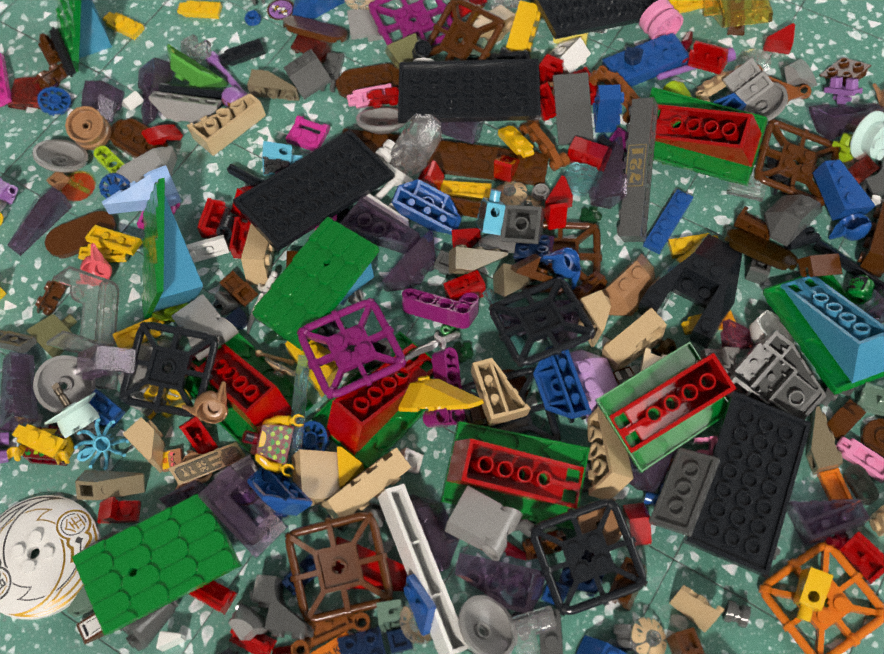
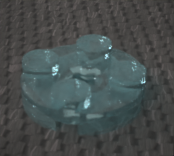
M573 162L564 172L563 176L566 177L574 196L584 197L591 192H595L598 188L599 175L596 167L585 163ZM580 177L585 179L582 182H578Z

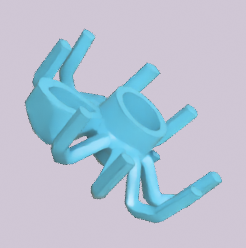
M98 418L95 421L97 436L89 430H80L77 432V435L82 433L88 434L93 440L81 441L74 446V449L82 445L92 444L93 446L83 447L79 451L77 460L84 462L97 451L89 463L88 467L90 469L101 452H103L105 457L103 469L107 470L109 462L107 450L126 457V453L115 450L110 446L124 442L129 443V441L124 438L111 442L114 437L110 438L111 433L106 434L115 421L111 420L101 434L99 429L100 419Z

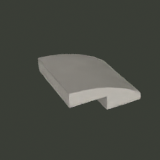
M347 10L351 40L368 37V42L384 40L378 33V27L370 14V10Z
M753 58L722 79L730 92L735 93L747 105L774 85L765 71H761Z

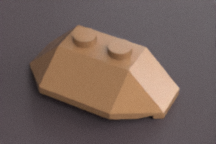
M642 253L602 290L603 294L610 300L611 308L609 315L632 316L638 310L639 303L648 288L656 280L654 267Z

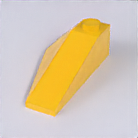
M430 376L418 377V381L410 383L398 408L402 412H418L420 409L427 408L429 411L444 408L446 410L469 409L484 404L483 399L440 379H430Z

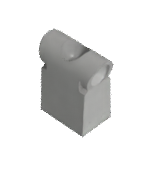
M204 294L172 315L178 325L184 326V328L216 335L219 339L218 347L239 333L232 323L219 315ZM187 337L191 349L205 341ZM210 347L197 354L196 358L201 361L208 356Z
M467 486L447 522L445 532L478 549H482L488 557L494 561H499L507 547V536L516 529L522 518V513L511 507H503L497 501Z

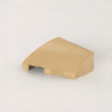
M685 585L681 587L670 602L674 608L703 632H706L724 611L719 605L714 609L709 605L704 596L695 593Z

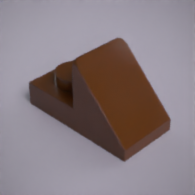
M532 254L511 266V270L515 273L542 282L553 278L547 274L548 270L538 267L541 256L537 254Z
M850 399L827 422L829 431H832L835 439L839 441L867 412Z

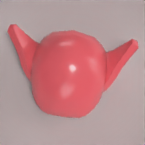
M94 243L91 244V255L85 257L81 263V277L76 279L77 282L104 284L111 277L113 269L108 261L103 258V255Z

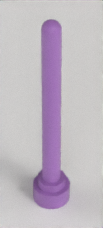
M732 47L727 48V62L735 61V50ZM688 65L659 73L657 79L663 80L697 68Z
M215 51L208 52L205 56V61L210 66L216 67L231 86L237 87L248 95L220 63L217 53Z

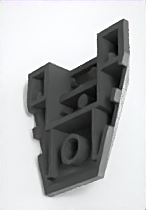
M776 329L760 339L732 370L729 376L737 388L734 390L735 392L803 420L827 396L793 342Z

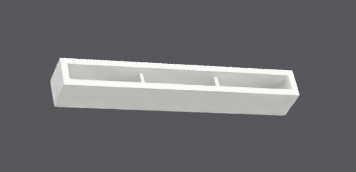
M404 484L385 489L377 498L408 576L416 575L436 605L430 631L438 654H459L469 649L460 633L458 617Z

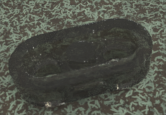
M857 464L850 465L843 474L845 482L860 504L872 505L879 498L877 487L862 466ZM851 474H854L857 477V480L853 479L851 477ZM863 493H866L868 495V498H865L863 496Z

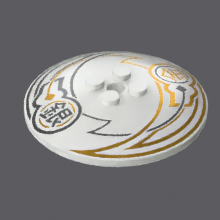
M43 495L23 500L0 515V613L16 619L35 620L52 616L70 606L83 586L72 556L80 553L81 550L101 538L95 520L80 504L61 496ZM38 548L40 550L39 555L31 559V552Z

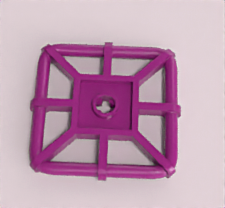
M375 0L369 3L368 8L378 27L379 35L383 37L386 45H389L393 42L388 33L396 30L400 31L402 39L415 33L420 40L427 41L424 33L433 31L434 28L432 27L435 24L431 17L443 13L447 5L442 0H435L438 7L427 11L423 5L425 0H419L410 5L407 4L406 0H399L402 8L391 10L379 5L393 0ZM378 13L392 17L395 23L384 26ZM450 14L446 19L449 28L453 22ZM411 18H415V19H416V22L409 21V20H410ZM445 34L436 37L432 46L441 43Z
M372 298L361 300L338 311L333 310L331 314L312 321L297 331L300 345L308 360V367L313 370L321 390L329 399L341 397L365 385L368 387L372 385V382L395 373L406 365L404 353L393 334L394 329L392 326H389L379 305ZM365 308L359 323L345 330L340 318ZM373 310L382 331L368 336L364 327ZM332 321H335L340 331L330 337L309 332ZM387 338L396 357L376 352L372 344ZM307 339L327 345L331 353L316 358ZM349 345H355V346H356V347H354V350H355V351H353V352H351L350 350H346V349L348 348ZM373 360L391 364L370 375L366 373L363 366ZM335 361L338 371L332 385L329 387L320 366ZM358 367L362 378L338 389L344 373Z

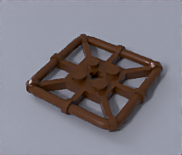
M450 0L437 24H434L432 27L434 29L427 42L432 46L439 32L445 34V37L440 45L431 49L428 58L445 51L448 55L444 61H453L455 57L460 59V61H467L472 50L481 53L478 60H486L491 55L490 51L501 34L505 22L499 16L483 9V6L479 4L475 5L467 0ZM459 4L472 10L466 22L460 19ZM452 11L454 20L450 28L446 30L442 27ZM479 15L493 21L479 28L473 27ZM495 29L484 49L476 46L482 34ZM459 38H463L461 43L458 41Z
M772 119L768 121L762 143L760 144L754 169V179L764 185L785 192L786 195L809 196L813 200L820 202L821 206H824L826 204L822 194L813 181V172L818 168L816 166L818 158L832 153L831 160H839L840 147H833V141L810 133L808 129H800ZM780 129L800 136L798 145L788 142ZM771 134L774 135L780 144V152L769 147ZM806 139L828 148L813 152L804 148ZM766 156L778 160L775 168L762 171ZM781 174L789 178V185L767 177ZM798 181L806 184L811 194L795 189V182Z
M544 221L543 228H548L547 221ZM566 222L564 228L558 229V238H554L552 252L570 247L577 252L580 261L593 262V273L595 271L601 273L602 255L599 226L596 223ZM563 229L586 230L576 239L563 238ZM590 235H593V253H579V244ZM552 264L540 266V268L548 270V274H555ZM580 270L579 279L584 282L587 276ZM530 278V284L536 279ZM536 285L524 286L523 288L528 289ZM552 287L541 291V293H550ZM561 288L557 295L565 293L564 290Z
M358 512L334 519L329 517L325 518V521L298 527L286 533L285 546L292 574L290 579L294 583L299 610L304 618L303 621L306 623H319L343 616L352 617L355 613L377 608L376 603L392 601L394 599L392 581L386 560L388 555L387 552H384L378 522L372 512ZM363 521L352 541L337 545L334 527ZM369 524L376 555L360 559L356 544ZM327 529L330 547L317 550L299 539L298 536ZM294 544L313 555L316 570L300 573ZM336 561L344 564L345 568L342 569V573L333 570ZM378 561L385 592L364 579L361 565ZM318 576L321 592L309 610L302 579ZM361 585L381 598L351 605L347 588ZM341 590L344 607L314 614L327 593Z

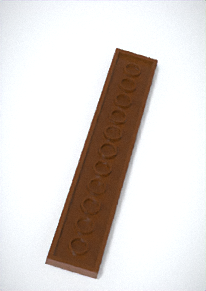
M343 129V133L351 130L374 154L379 148L383 147L386 140L389 139L395 142L400 152L397 156H393L392 161L389 163L395 168L422 171L434 160L443 174L506 182L494 178V160L502 155L520 159L512 178L514 183L520 182L533 186L545 184L549 157L547 154L543 155L540 152H534V155L523 158L520 154L516 155L511 149Z

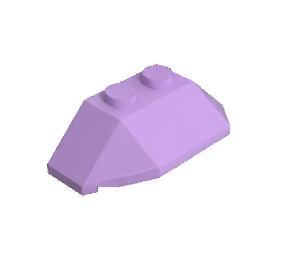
M584 350L570 352L593 413L598 407L595 399L618 386L607 358Z

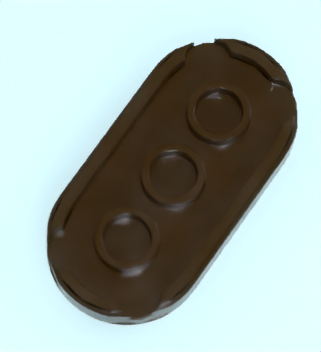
M730 229L725 235L724 239L726 242H730L729 246L774 268L780 270L790 268V270H794L798 264L796 261L798 259L797 256L791 251L747 231Z

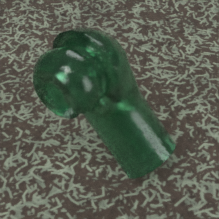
M273 330L262 337L267 345L274 340L287 341Z

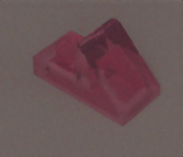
M730 319L722 322L724 328L720 333L722 348L737 347L740 349H751L754 347L748 328Z

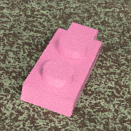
M391 83L353 91V94L347 95L348 106H356V109L368 107L369 100H367L366 93H369L370 90L382 89V94L385 95L384 89L392 88Z
M842 436L836 444V448L840 450L842 457L882 484L884 482V458L853 438L849 440Z

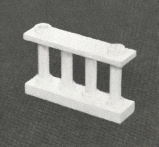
M379 158L394 172V178L374 197L368 194L359 201L364 202L391 220L399 229L403 228L408 232L410 230L408 218L396 212L392 203L387 206L380 200L394 186L414 180Z

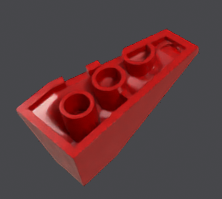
M338 536L336 538L337 545L350 542ZM356 544L360 559L376 555V552ZM386 558L393 591L404 592L408 576L404 565ZM336 561V565L333 566V570H337L338 573H342V569L345 568L344 564H341L340 561ZM378 561L361 565L364 579L379 589L384 590ZM361 585L355 586V587H351V588H347V590H350V589H363V590H368V589H366L365 587H363V586H361Z

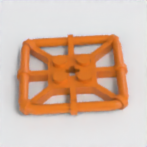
M826 540L815 544L797 558H791L787 561V565L768 577L759 586V593H761L765 603L782 623L783 630L789 632L805 654H824L825 630L833 624L837 626L846 639L826 654H843L852 646L857 647L863 638L884 623V604L864 581L862 578L864 576L861 572L858 573L840 550L833 548V546H828ZM822 551L821 571L829 572V556L831 553L851 579L839 587L832 579L826 597L828 607L823 606L821 611H813L810 623L817 631L814 652L795 627L802 620L795 618L790 621L772 597L776 596L794 600L795 593L775 589L772 586L791 572H794L799 579L802 570L800 566ZM855 583L876 609L853 605L843 591ZM849 612L876 617L855 633H852L841 619Z

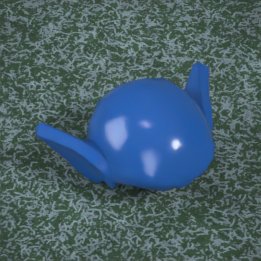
M863 213L847 216L836 224L828 239L832 240L843 236L849 241L860 240L869 234L872 224Z
M565 247L543 255V260H552V268L556 275L564 279H572L571 289L574 290L581 273L580 258L577 252L570 247Z

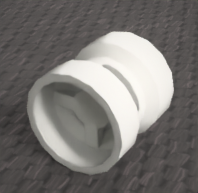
M388 139L384 142L383 147L375 152V155L390 163L392 157L397 156L400 149L395 142Z

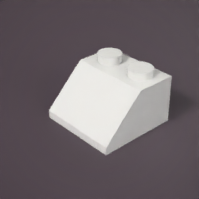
M581 37L560 42L549 53V55L564 60L563 75L572 74L577 71L576 69L583 65L591 54Z

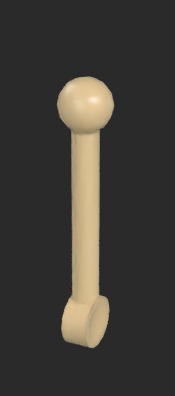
M260 349L255 352L257 357L264 356L294 366L295 363L292 359L267 354Z

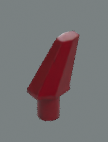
M692 31L687 32L681 41L688 53L691 50L690 46L693 44Z
M847 533L835 534L833 537H827L826 544L840 550L848 541L849 536Z
M507 541V547L504 550L506 556L527 561L526 553Z

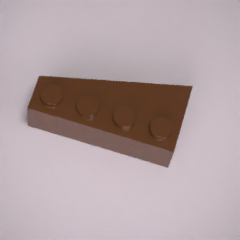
M884 201L880 208L876 207L872 218H875V220L871 222L872 226L869 237L866 236L862 247H865L864 252L861 251L857 262H860L859 266L879 278L884 273Z

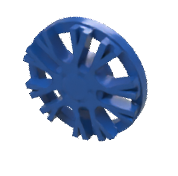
M48 87L38 94V106L45 114L49 113L52 116L62 115L70 109V95L61 88Z
M117 173L105 175L99 184L101 196L103 195L106 199L119 190L124 191V189L131 187L130 181ZM115 177L119 178L120 182L115 181Z
M316 421L303 423L304 426L297 429L293 439L296 452L299 449L315 450L314 448L317 451H325L330 442V435L325 426ZM310 425V431L307 432L305 427ZM298 440H303V444L298 446Z

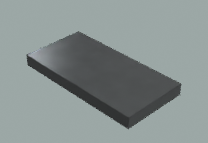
M588 73L553 75L558 146L571 145L575 136L594 142Z
M679 447L649 523L691 537L720 459Z

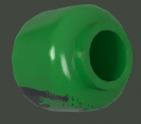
M858 275L849 280L846 293L854 304L861 305L872 299L875 284L868 276Z

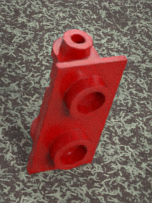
M385 88V95L382 94V89L370 90L369 93H366L367 100H369L368 107L380 108L387 104L390 106L398 105L399 88Z
M233 629L230 631L232 636L229 641L252 654H270L277 643L275 639L265 634H257L251 640H240Z

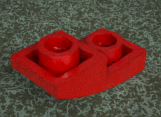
M173 124L154 126L143 130L141 133L151 145H164L166 140L181 141L183 134Z

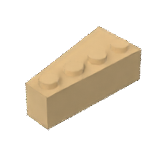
M248 94L230 103V107L220 108L216 110V114L208 118L204 116L200 118V122L194 125L190 123L187 127L193 139L214 156L264 118L266 114L261 102L252 94Z
M252 224L249 228L241 261L246 282L249 285H258L259 283L265 285L267 279L271 276L275 249Z
M598 406L587 418L588 442L591 443L588 459L591 460L592 470L588 471V479L592 480V487L588 488L589 496L599 499H610L617 495L634 478L629 455Z
M396 447L322 503L332 519L353 514L358 509L362 511L371 504L370 499L374 496L377 498L388 485L393 486L401 480L400 476L408 471L411 466Z

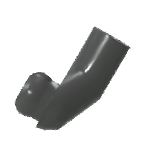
M520 519L514 531H521L530 537L531 532L529 530L535 524L528 519Z

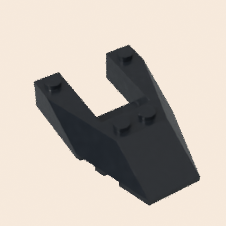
M708 234L665 267L640 301L638 313L643 315L652 307L659 315L672 293L705 308L692 331L690 340L708 349L735 303L743 253L734 250L728 243Z

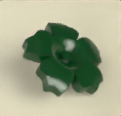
M595 206L589 207V210L584 207L581 209L580 220L581 222L597 224V221L601 220L602 215L600 212H597L598 208Z
M458 341L454 343L453 348L457 352L459 363L466 362L467 359H472L474 356L471 350L472 345L469 342L461 344Z

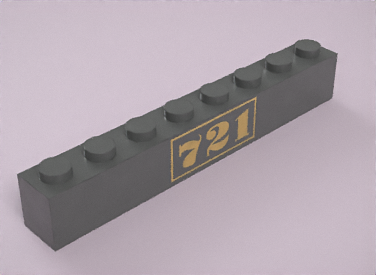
M654 97L632 99V106L629 107L630 123L627 125L629 137L626 140L627 156L624 157L625 173L622 175L624 187L620 194L622 207L619 209L620 225L617 227V234L624 242H646L658 104Z

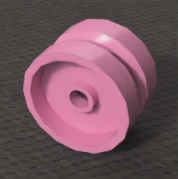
M658 0L650 5L642 14L639 26L653 40L665 34L666 36L671 33L676 34L681 28L684 19L668 0Z

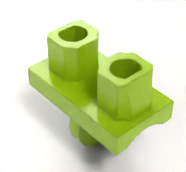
M843 133L840 141H834L832 144L833 147H841L839 159L842 162H850L853 159L850 152L853 135L849 133Z

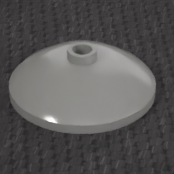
M773 82L774 85L749 103L744 111L765 116L768 121L774 119L787 105L788 94L785 87Z
M392 107L371 108L360 112L356 116L357 125L374 134H389L406 124L398 123V109Z
M61 139L45 140L36 144L33 148L32 155L35 162L49 171L70 173L83 168L88 162L87 151L71 141Z
M68 355L56 356L45 361L37 370L33 381V390L38 402L44 408L54 413H61V410L64 409V406L51 387L58 382L59 385L61 383L67 384V388L63 389L71 403L79 402L95 390V377L91 368L81 359Z
M476 595L469 598L462 605L458 616L460 633L467 646L475 654H510L516 644V627L510 613L500 602L489 596Z

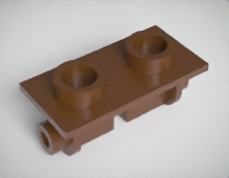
M45 33L40 34V43L38 45L49 66L60 62L61 60L52 38H49Z
M57 63L53 64L48 68V72L43 70L36 75L37 79L33 83L39 82L40 88L45 89L67 78L62 63L59 65Z
M458 196L450 197L458 214L473 218L478 217L480 201H470Z
M598 271L590 274L580 286L573 290L577 299L581 300V298L590 295L592 291L595 293L603 290L608 283L605 279L606 277Z
M56 276L53 277L52 281H47L44 287V295L39 296L35 303L38 314L40 310H43L42 313L47 316L53 314L59 301L52 298L61 299L67 289L65 282H56Z
M556 529L547 533L559 540H566V535L562 530L558 531ZM526 538L522 542V546L526 552L527 561L538 559L531 538ZM546 539L541 541L545 555L562 551L561 546Z

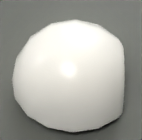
M769 310L763 312L749 325L750 337L754 344L775 329L792 341L794 346L796 344L791 334L780 322V318Z

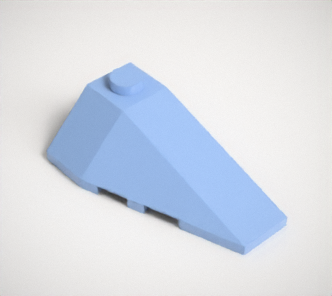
M165 165L147 172L142 180L138 182L133 181L130 183L131 187L124 191L119 190L102 201L108 214L144 211L147 201L150 199V193L153 191L154 183L160 178H165V196L169 206H174L182 202Z

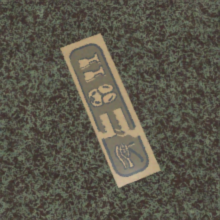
M234 442L168 469L178 485H182L234 464L246 457L237 442Z

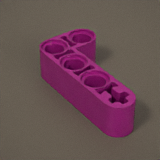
M409 288L402 292V310L405 313L459 329H466L478 315L479 296L471 292L465 293L459 301Z
M448 347L434 352L432 355L434 379H440L462 390L456 350ZM444 408L435 411L427 410L423 414V422L429 428L450 427L457 425L458 421L464 422L465 419L464 409L446 410Z

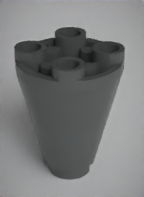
M175 600L121 628L120 631L123 630L128 635L126 640L132 648H136L138 651L144 650L174 614L175 608L179 605Z

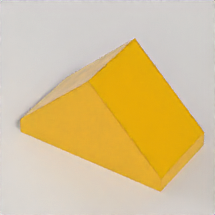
M337 447L339 486L342 489L365 469L363 463L342 447Z

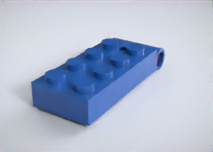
M671 33L633 47L644 50L642 60L638 65L632 66L625 62V51L603 59L602 65L611 72H618L628 85L632 87L657 77L659 73L688 65L689 53L677 36Z

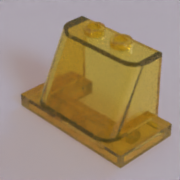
M703 0V16H713L722 28L772 22L773 19L770 0Z

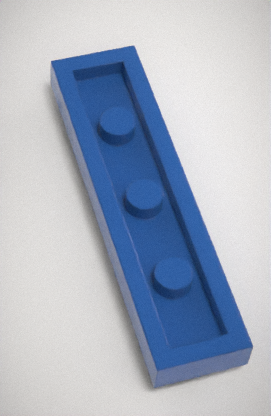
M678 189L676 190L646 238L643 247L660 255L693 201V196Z

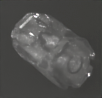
M415 114L409 119L391 149L392 166L407 176L419 174L426 168L430 157L442 139L441 122L431 114H426L425 116Z

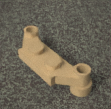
M734 70L722 71L720 75L716 74L710 80L704 81L702 85L696 88V99L710 102V96L726 87L722 79Z

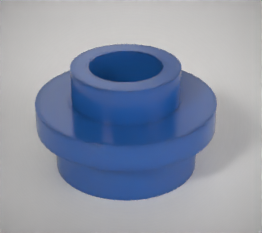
M248 11L245 15V22L249 26L258 25L261 22V16L257 11Z

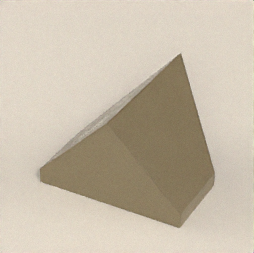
M503 263L493 275L494 293L505 297L524 286H530V277L515 273L511 270L512 265Z

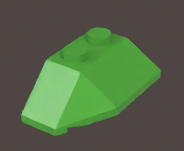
M170 44L166 46L171 70L176 73L175 77L180 81L186 80L189 82V86L210 89L227 86L228 83L223 78Z

